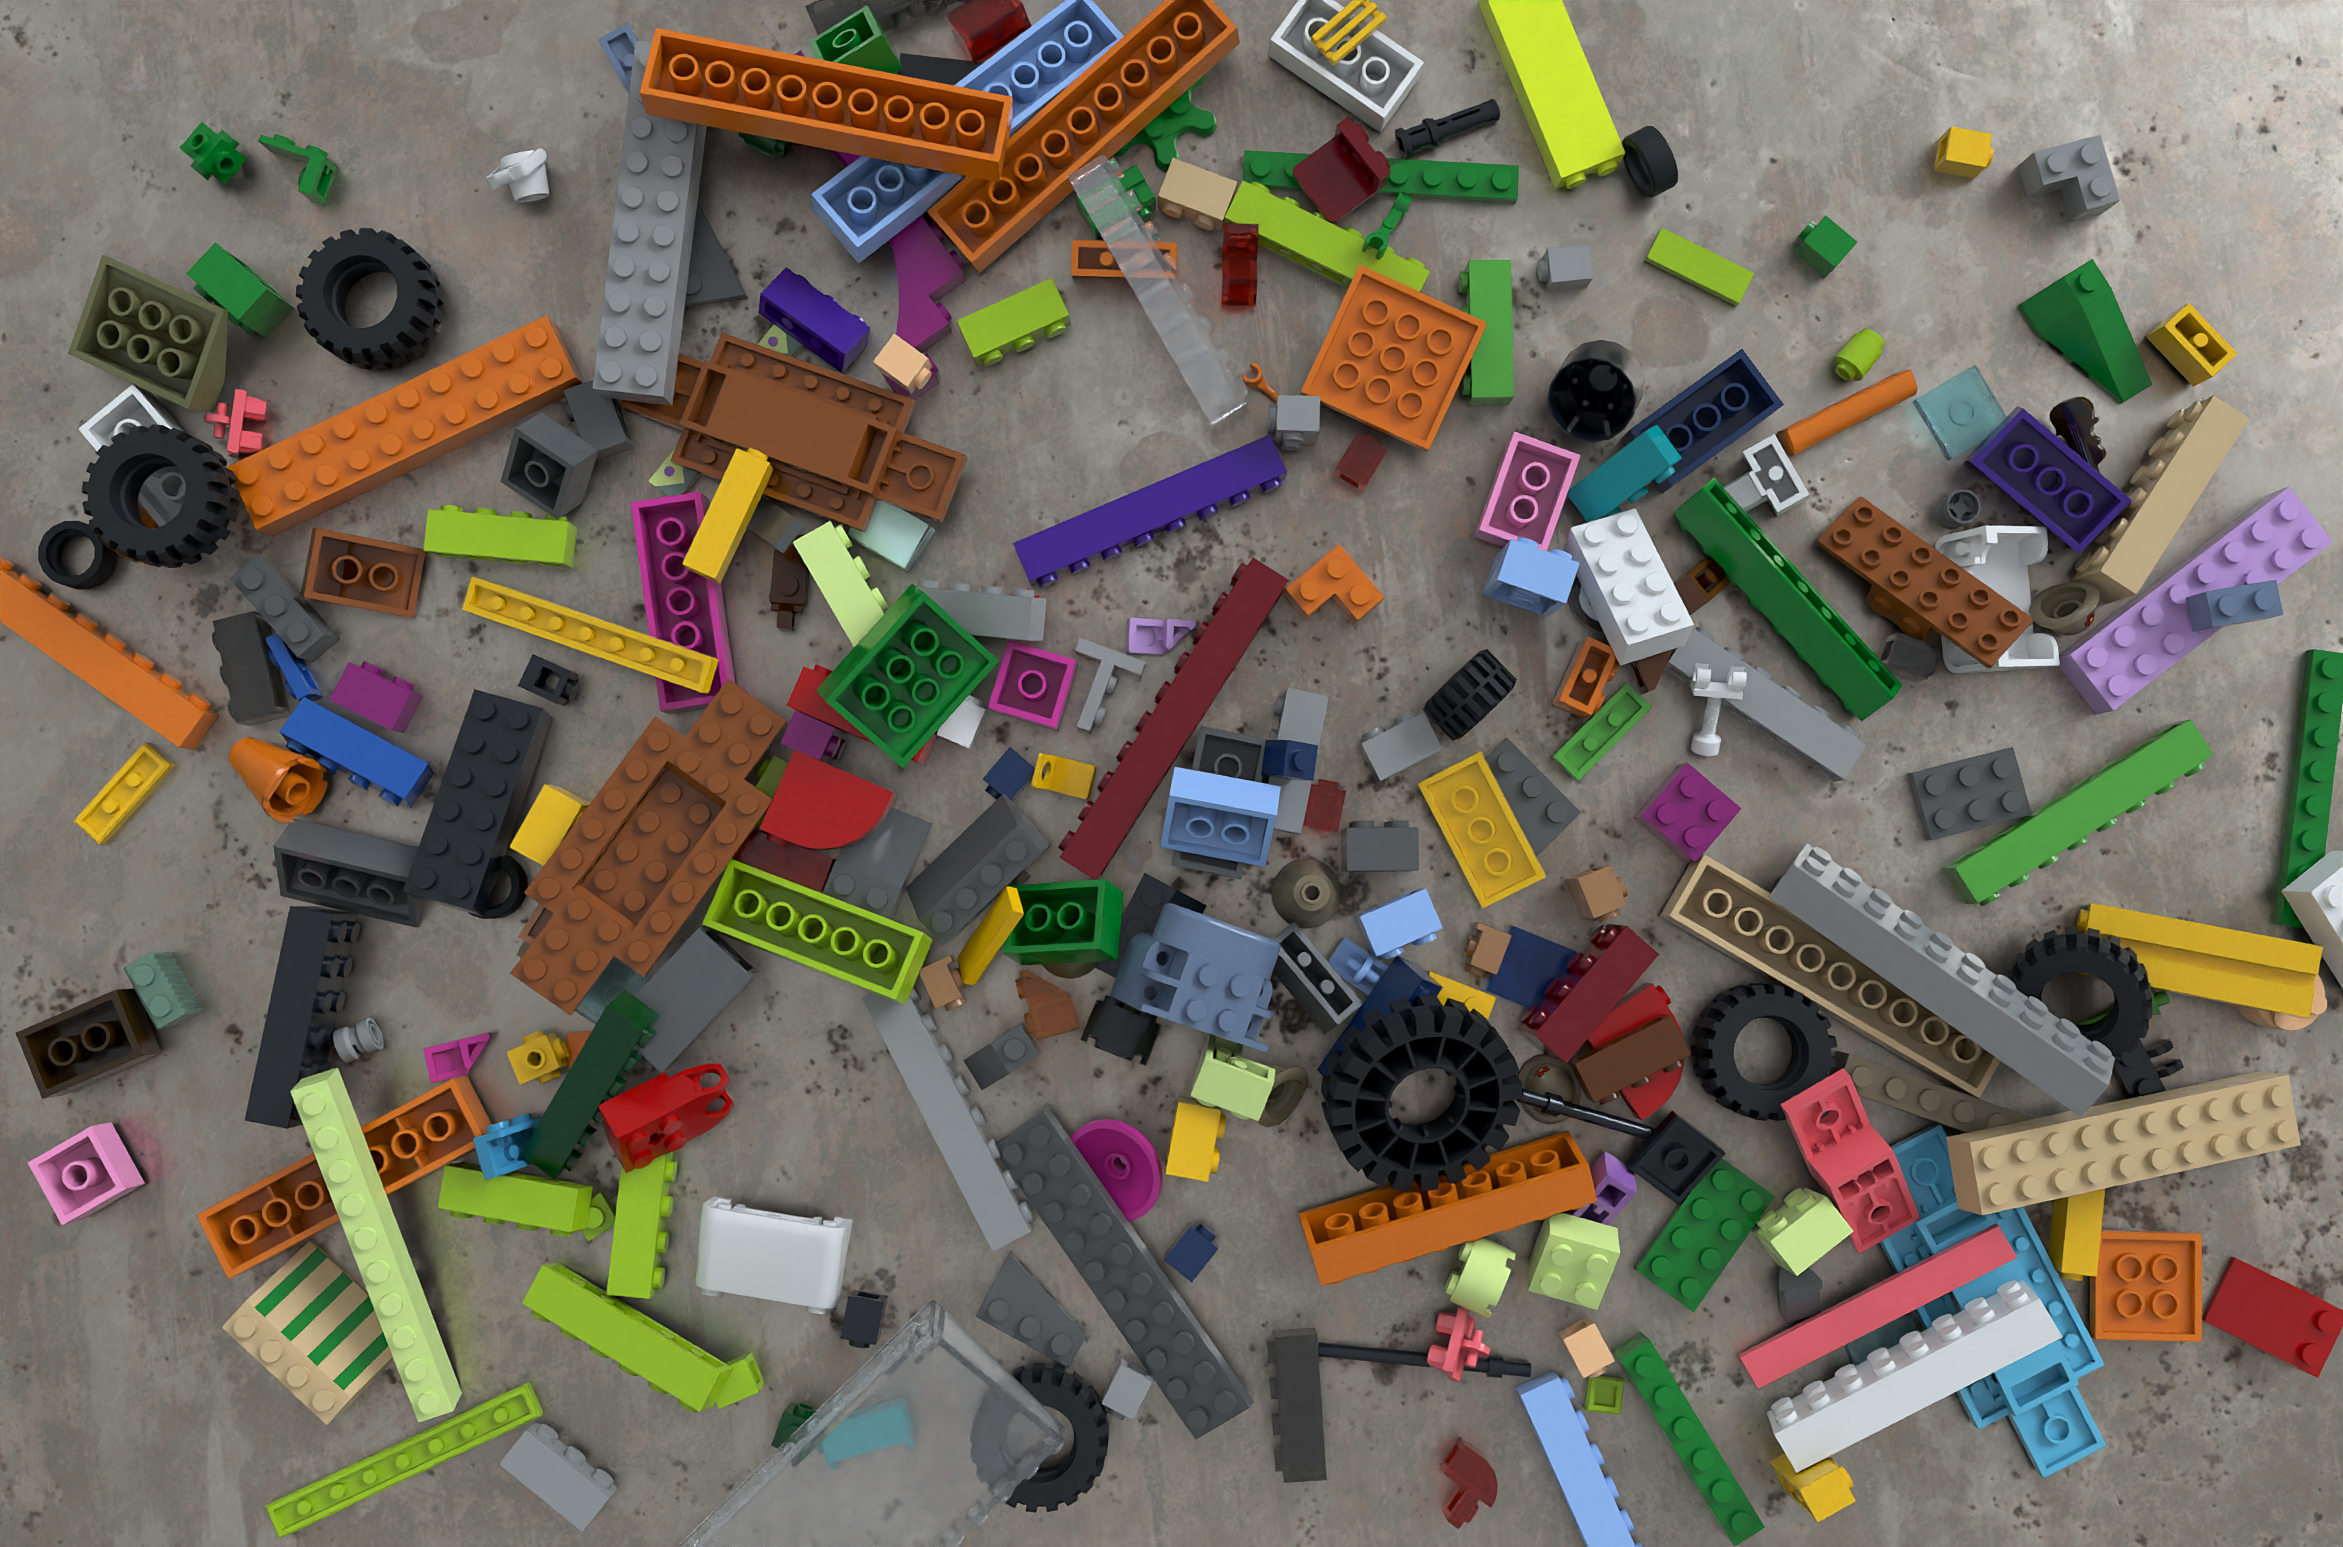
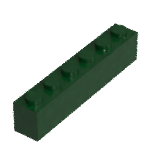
M626 990L606 1006L520 1155L554 1180L565 1169L571 1172L583 1157V1154L579 1152L580 1149L587 1147L597 1134L598 1130L594 1128L596 1122L598 1124L602 1122L598 1105L618 1096L627 1083L623 1077L626 1073L629 1075L635 1069L642 1058L638 1054L641 1048L645 1049L655 1037L657 1031L653 1027L660 1014Z

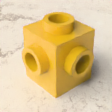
M542 1030L521 1038L523 1045L506 1052L520 1085L536 1079L539 1080L540 1084L560 1077L559 1069L568 1066L566 1059L569 1057L568 1048L561 1037L558 1038L556 1033L544 1035Z

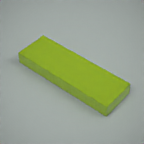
M1663 227L1659 230L1644 260L1736 307L1740 304L1755 274Z

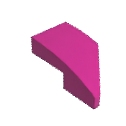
M490 1032L424 1048L423 1051L430 1082L434 1083L468 1074L491 1038Z

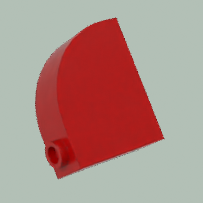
M794 750L759 829L768 832L767 840L786 847L789 841L796 845L813 849L843 848L861 841L876 830L887 816L897 794Z
M1644 983L1618 1002L1585 1043L1591 1050L1662 1014L1671 1015L1682 1038L1683 1035L1675 1016L1668 1007L1671 1000L1660 985L1655 987L1654 984ZM1684 1064L1670 1072L1664 1073L1663 1069L1651 1074L1652 1080L1643 1086L1632 1089L1631 1085L1618 1091L1635 1118L1645 1119L1668 1101L1678 1086Z

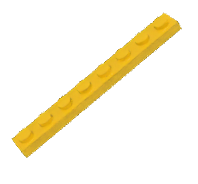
M471 576L462 607L464 611L701 693H709L719 661L717 658L479 577Z

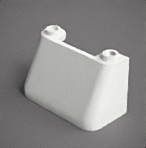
M1982 526L1945 535L1936 542L1934 547L1936 550L2030 616L2031 596L2028 566L2040 563L2047 554V527ZM2033 622L1991 668L1985 667L1941 635L1944 663L1952 673H1979L2060 666L2056 640L2047 633L2034 634Z
M713 1197L703 1203L695 1283L697 1287L702 1288V1294L722 1296L723 1292L803 1305L807 1306L806 1311L816 1314H827L828 1309L835 1308L838 1305L852 1219L835 1217L834 1221L823 1220V1224H821L822 1217L815 1216L811 1219L745 1208L744 1204H737L734 1208H731V1199Z

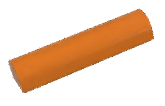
M1906 369L1894 373L1778 431L1775 435L1786 454L1794 456L1916 395L1917 384L1912 371Z

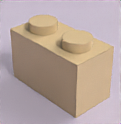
M1172 158L1158 194V207L1162 208L1165 214L1173 218L1184 216L1195 220L1194 223L1202 229L1212 231L1216 228L1222 231L1224 217L1237 193L1238 182Z

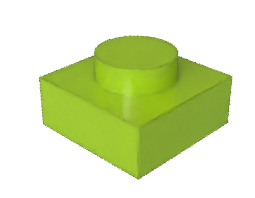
M604 1191L592 1197L590 1201L587 1225L585 1229H582L588 1242L615 1225L616 1210Z

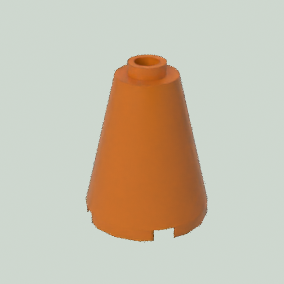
M253 737L239 740L232 746L229 753L230 765L265 813L277 822L291 823L295 821L292 818L301 813L305 816L308 815L321 802L326 792L328 782L324 780L323 772H327L325 767L315 759Z

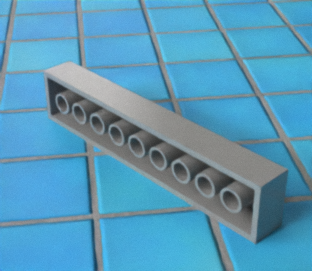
M636 41L592 389L605 398L673 405L707 126L646 114L639 92L652 42Z
M1806 844L1768 896L2078 1116L2082 1117L2109 1087L2115 1058L2105 1045L2098 1041L2091 1042L2080 1034L2079 1029L2072 1022L2055 1017L2048 1012L2046 1005L2039 999L2032 996L2028 998L2016 989V985L2010 979L2003 975H1995L1985 968V964L1980 958L1974 954H1965L1959 950L1947 935L1939 931L1934 932L1926 927L1922 919L1914 912L1909 910L1903 911L1892 903V899L1888 894L1880 889L1873 890L1862 882V878L1850 868L1843 869L1833 862L1831 856L1825 850Z

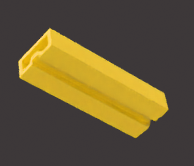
M2095 903L2088 904L2087 910H2080L2077 930L2087 934L2088 928L2100 930V937L2107 939L2111 934L2120 939L2121 947L2124 949L2130 947L2137 954L2138 963L2144 964L2148 973V981L2151 983V989L2297 1018H2310L2315 993L2314 983L2319 971L2323 946ZM2075 972V974L2098 978L2091 974Z

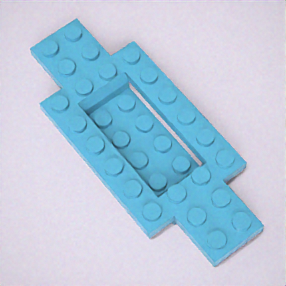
M1935 1123L1890 1146L1895 1153L1920 1219L1882 1240L1880 1244L1895 1274L1930 1257L1928 1253L1934 1255L1995 1223L1999 1225L2017 1258L1953 1290L1952 1293L1961 1311L1965 1310L1964 1306L1968 1302L1976 1298L1983 1297L1986 1299L1998 1293L1997 1289L2009 1281L2016 1280L2019 1282L2024 1280L2042 1301L2062 1338L1994 1372L1997 1380L1994 1381L1990 1374L1956 1391L1973 1426L1979 1430L2008 1415L2038 1475L2046 1478L2107 1446L2076 1387L2079 1385L2078 1378L2105 1364L2024 1208L2018 1207L1986 1215L1958 1209L1946 1140L1947 1135L1941 1124ZM1949 1293L1914 1310L1924 1330L1932 1327V1322L1943 1315L1951 1314L1953 1316L1959 1313Z

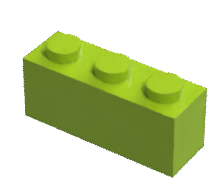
M1053 278L957 320L959 329L976 366L983 363L984 366L993 365L1003 359V354L1014 349L1016 352L1027 350L1035 344L1034 340L1045 335L1048 338L1058 336L1066 331V326L1071 324L1069 313Z

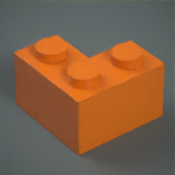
M1340 544L1290 584L1283 593L1305 621L1332 599L1353 625L1377 607L1385 598Z

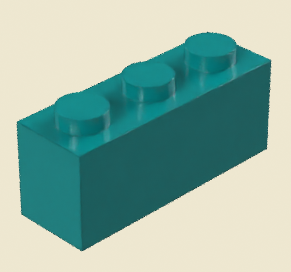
M1655 425L1569 489L1567 495L1587 522L1622 512L1619 506L1626 500L1632 505L1646 495L1649 491L1645 486L1654 479L1660 484L1674 474L1676 471L1672 466L1680 461L1682 457L1659 426Z

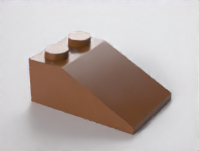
M317 527L313 528L300 597L414 618L426 552L423 551L424 549Z

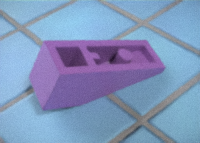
M1604 1151L1590 1167L1597 1202L1587 1204L1578 1210H1568L1562 1213L1609 1225L1637 1193L1634 1171L1626 1163Z

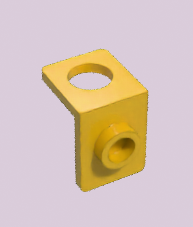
M1039 753L1031 787L1051 790L1081 799H1089L1096 766L1056 755ZM1045 764H1047L1046 773L1042 779V771Z

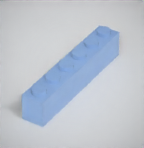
M1551 1370L1516 1386L1515 1390L1585 1546L1642 1547L1640 1542L1634 1544L1629 1532L1634 1530V1526L1626 1510L1619 1511L1614 1499L1620 1496L1610 1476L1604 1478L1599 1467L1605 1462L1595 1443L1590 1445L1585 1436V1432L1590 1430L1581 1410L1575 1412L1570 1399L1574 1398L1575 1395L1567 1378L1560 1379L1554 1370Z

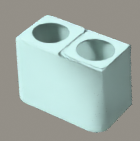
M878 500L866 532L850 528L847 535L856 543L901 569L910 572L935 530L930 527L919 544L929 525L899 507Z

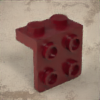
M1346 117L1337 124L1335 135L1331 140L1298 163L1292 171L1293 178L1324 218L1332 224L1340 221L1387 186L1391 173L1389 170L1390 164L1385 155L1380 151H1374L1368 143L1369 137L1364 128L1358 123L1354 125L1349 117Z

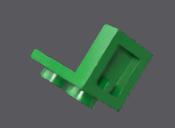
M274 134L273 138L260 135L258 142L270 152L307 164L300 172L298 191L311 202L324 206L338 168L327 158L328 153L311 145H307L306 149L297 147L294 141L278 134Z

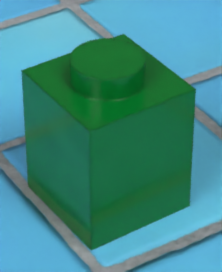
M1825 215L1817 225L1811 220L1797 236L1802 242L1794 252L1821 275L1826 277L1856 245L1857 241Z

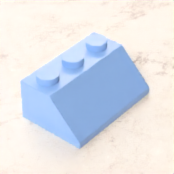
M1175 767L1160 847L1265 867L1277 817L1281 786Z

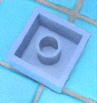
M1426 889L1414 890L1354 916L1369 954L1376 957L1380 956L1384 960L1403 953L1402 946L1412 942L1413 945L1417 944L1419 946L1436 939L1435 932L1443 929Z

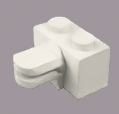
M1775 434L1743 451V458L1750 471L1729 482L1724 487L1745 512L1768 500L1776 516H1779L1809 499L1807 489Z

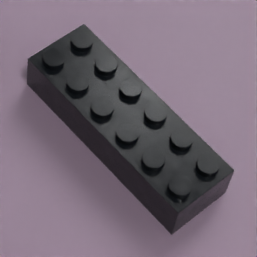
M474 689L403 892L421 900L484 917L501 868L502 858L506 854L552 717L543 708Z
M290 906L244 1121L286 1129L303 1125L290 1091L301 1079L330 1070L331 1066L330 1062H328L330 1048L334 1046L333 1033L335 1030H338L335 1027L336 1018L345 1002V993L342 992L344 980L349 976L352 969L351 947L352 943L356 942L360 931V925L357 922L358 914L319 906Z

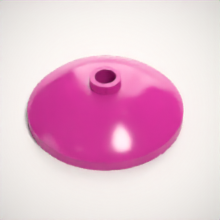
M1102 1119L1085 1124L1071 1136L1075 1146L1128 1221L1142 1217L1155 1205L1163 1185L1162 1167L1156 1151L1139 1131L1123 1122Z

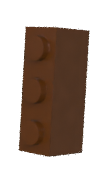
M1662 1014L1568 1062L1587 1100L1593 1103L1599 1101L1600 1105L1618 1098L1620 1096L1618 1091L1629 1085L1634 1089L1647 1084L1652 1080L1650 1075L1661 1069L1666 1073L1679 1068L1684 1064L1682 1059L1691 1054L1672 1016Z

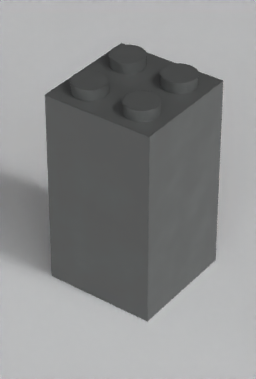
M706 926L699 927L635 995L637 999L660 1014L653 1027L657 1031L655 1037L645 1049L641 1048L639 1050L640 1056H642L640 1062L652 1072L658 1069L663 1073L670 1068L759 973L722 937Z

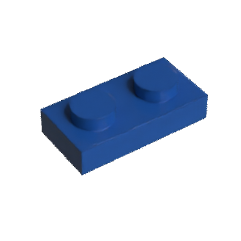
M277 633L265 638L270 647V650H268L269 658L277 668L282 669L287 679L284 681V685L289 694L294 699L300 701L303 697L313 702L324 697L304 659L298 658Z

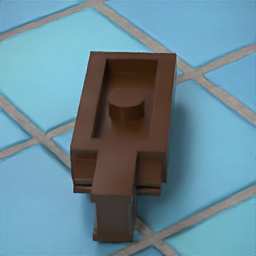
M798 535L795 540L799 539L804 535ZM793 542L785 553H781L774 548L771 611L777 612V628L785 631H794L796 613L803 614L804 606H807L810 571Z

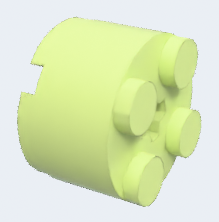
M1483 1237L1477 1241L1462 1243L1458 1253L1462 1264L1458 1272L1453 1269L1451 1270L1444 1289L1445 1293L1449 1294L1448 1301L1489 1319L1492 1313L1487 1307L1488 1305L1496 1307L1511 1272V1269L1507 1267V1258L1515 1260L1516 1252Z

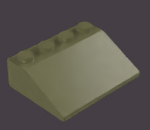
M102 255L68 354L187 409L214 412L225 381L228 310L109 256Z

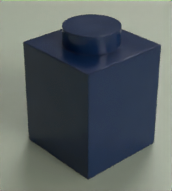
M1266 740L1261 775L1287 780L1314 781L1318 745L1292 740Z
M1009 747L983 778L989 784L985 791L996 800L1005 793L1013 802L1033 779L1035 768Z
M1189 1222L1165 1252L1164 1261L1192 1283L1218 1250V1243L1214 1241L1217 1235L1201 1222L1198 1226Z

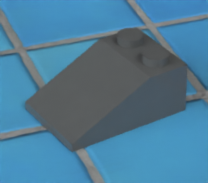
M891 807L883 822L869 836L841 849L822 894L893 920L932 823Z

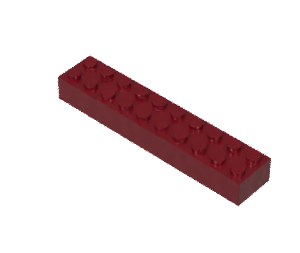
M1254 557L1248 565L1243 562L1239 565L1231 578L1232 582L1230 585L1233 589L1229 595L1222 592L1211 613L1215 617L1210 624L1205 621L1201 624L1193 637L1194 641L1192 643L1196 645L1191 654L1184 651L1173 672L1177 676L1172 683L1167 681L1163 683L1154 698L1158 704L1153 713L1146 710L1135 727L1139 735L1133 743L1127 740L1116 757L1117 761L1120 762L1114 773L1109 770L1106 772L1097 786L1101 794L1095 803L1088 800L1078 816V819L1082 821L1081 825L1075 833L1069 830L1058 847L1063 851L1059 858L1093 880H1099L1286 589L1289 580Z

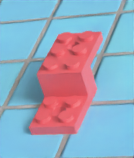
M1844 1068L1780 1104L1810 1174L1831 1198L1835 1208L1854 1231L1848 1235V1238L1858 1254L1920 1219L1893 1149L1869 1123L1852 1078ZM1829 1110V1114L1820 1119L1822 1114ZM1880 1206V1209H1879V1210H1877L1876 1212L1872 1213L1877 1207Z

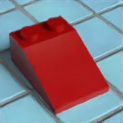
M2231 1257L2202 1320L2277 1360L2318 1378L2342 1330L2343 1310L2252 1265Z

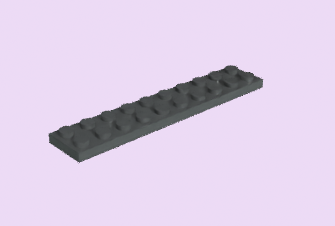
M1048 1107L998 1141L996 1145L1002 1155L1000 1160L1007 1170H1010L1016 1183L1149 1374L1153 1377L1195 1440L1249 1409L1254 1400L1050 1108Z

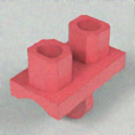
M235 389L232 417L227 416L228 404L217 403L216 414H205L204 422L214 425L213 437L218 439H224L225 428H230L227 445L228 456L240 458V453L255 454L261 451L263 434L244 431L245 419L265 422L267 402L249 397L245 390Z
M1458 1308L1457 1314L1439 1313L1436 1332L1438 1335L1451 1338L1448 1348L1432 1345L1427 1358V1363L1430 1367L1444 1372L1449 1380L1456 1382L1461 1380L1464 1364L1475 1368L1478 1357L1487 1358L1490 1354V1348L1482 1344L1484 1332L1476 1329L1473 1330L1475 1319L1469 1316V1310Z

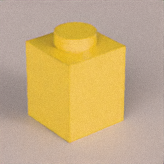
M1951 126L1939 138L1934 171L1975 178L1985 168H1988L1994 156V147H1990L1992 134Z

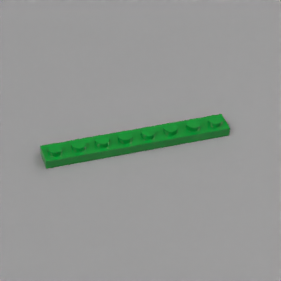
M1244 150L1243 181L1249 184L1251 182L1260 183L1269 190L1304 192L1293 178L1292 171L1298 163L1311 154ZM1387 158L1390 164L1389 170L1391 171L1387 186L1373 195L1398 197L1400 193H1403L1410 198L1516 203L1518 199L1519 165Z
M2311 649L2307 650L2274 925L2305 929L2281 891L2325 856L2343 705V653Z

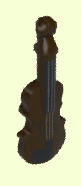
M2073 397L2060 402L2050 412V421L2056 429V436L2064 437L2068 447L2100 473L2098 465L2106 457V450L2101 444V437L2097 436L2094 432V424L2099 422V418L2095 416L2093 403L2085 397Z

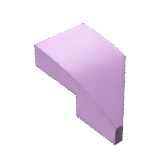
M1127 619L1125 654L1161 656L1196 626V621Z

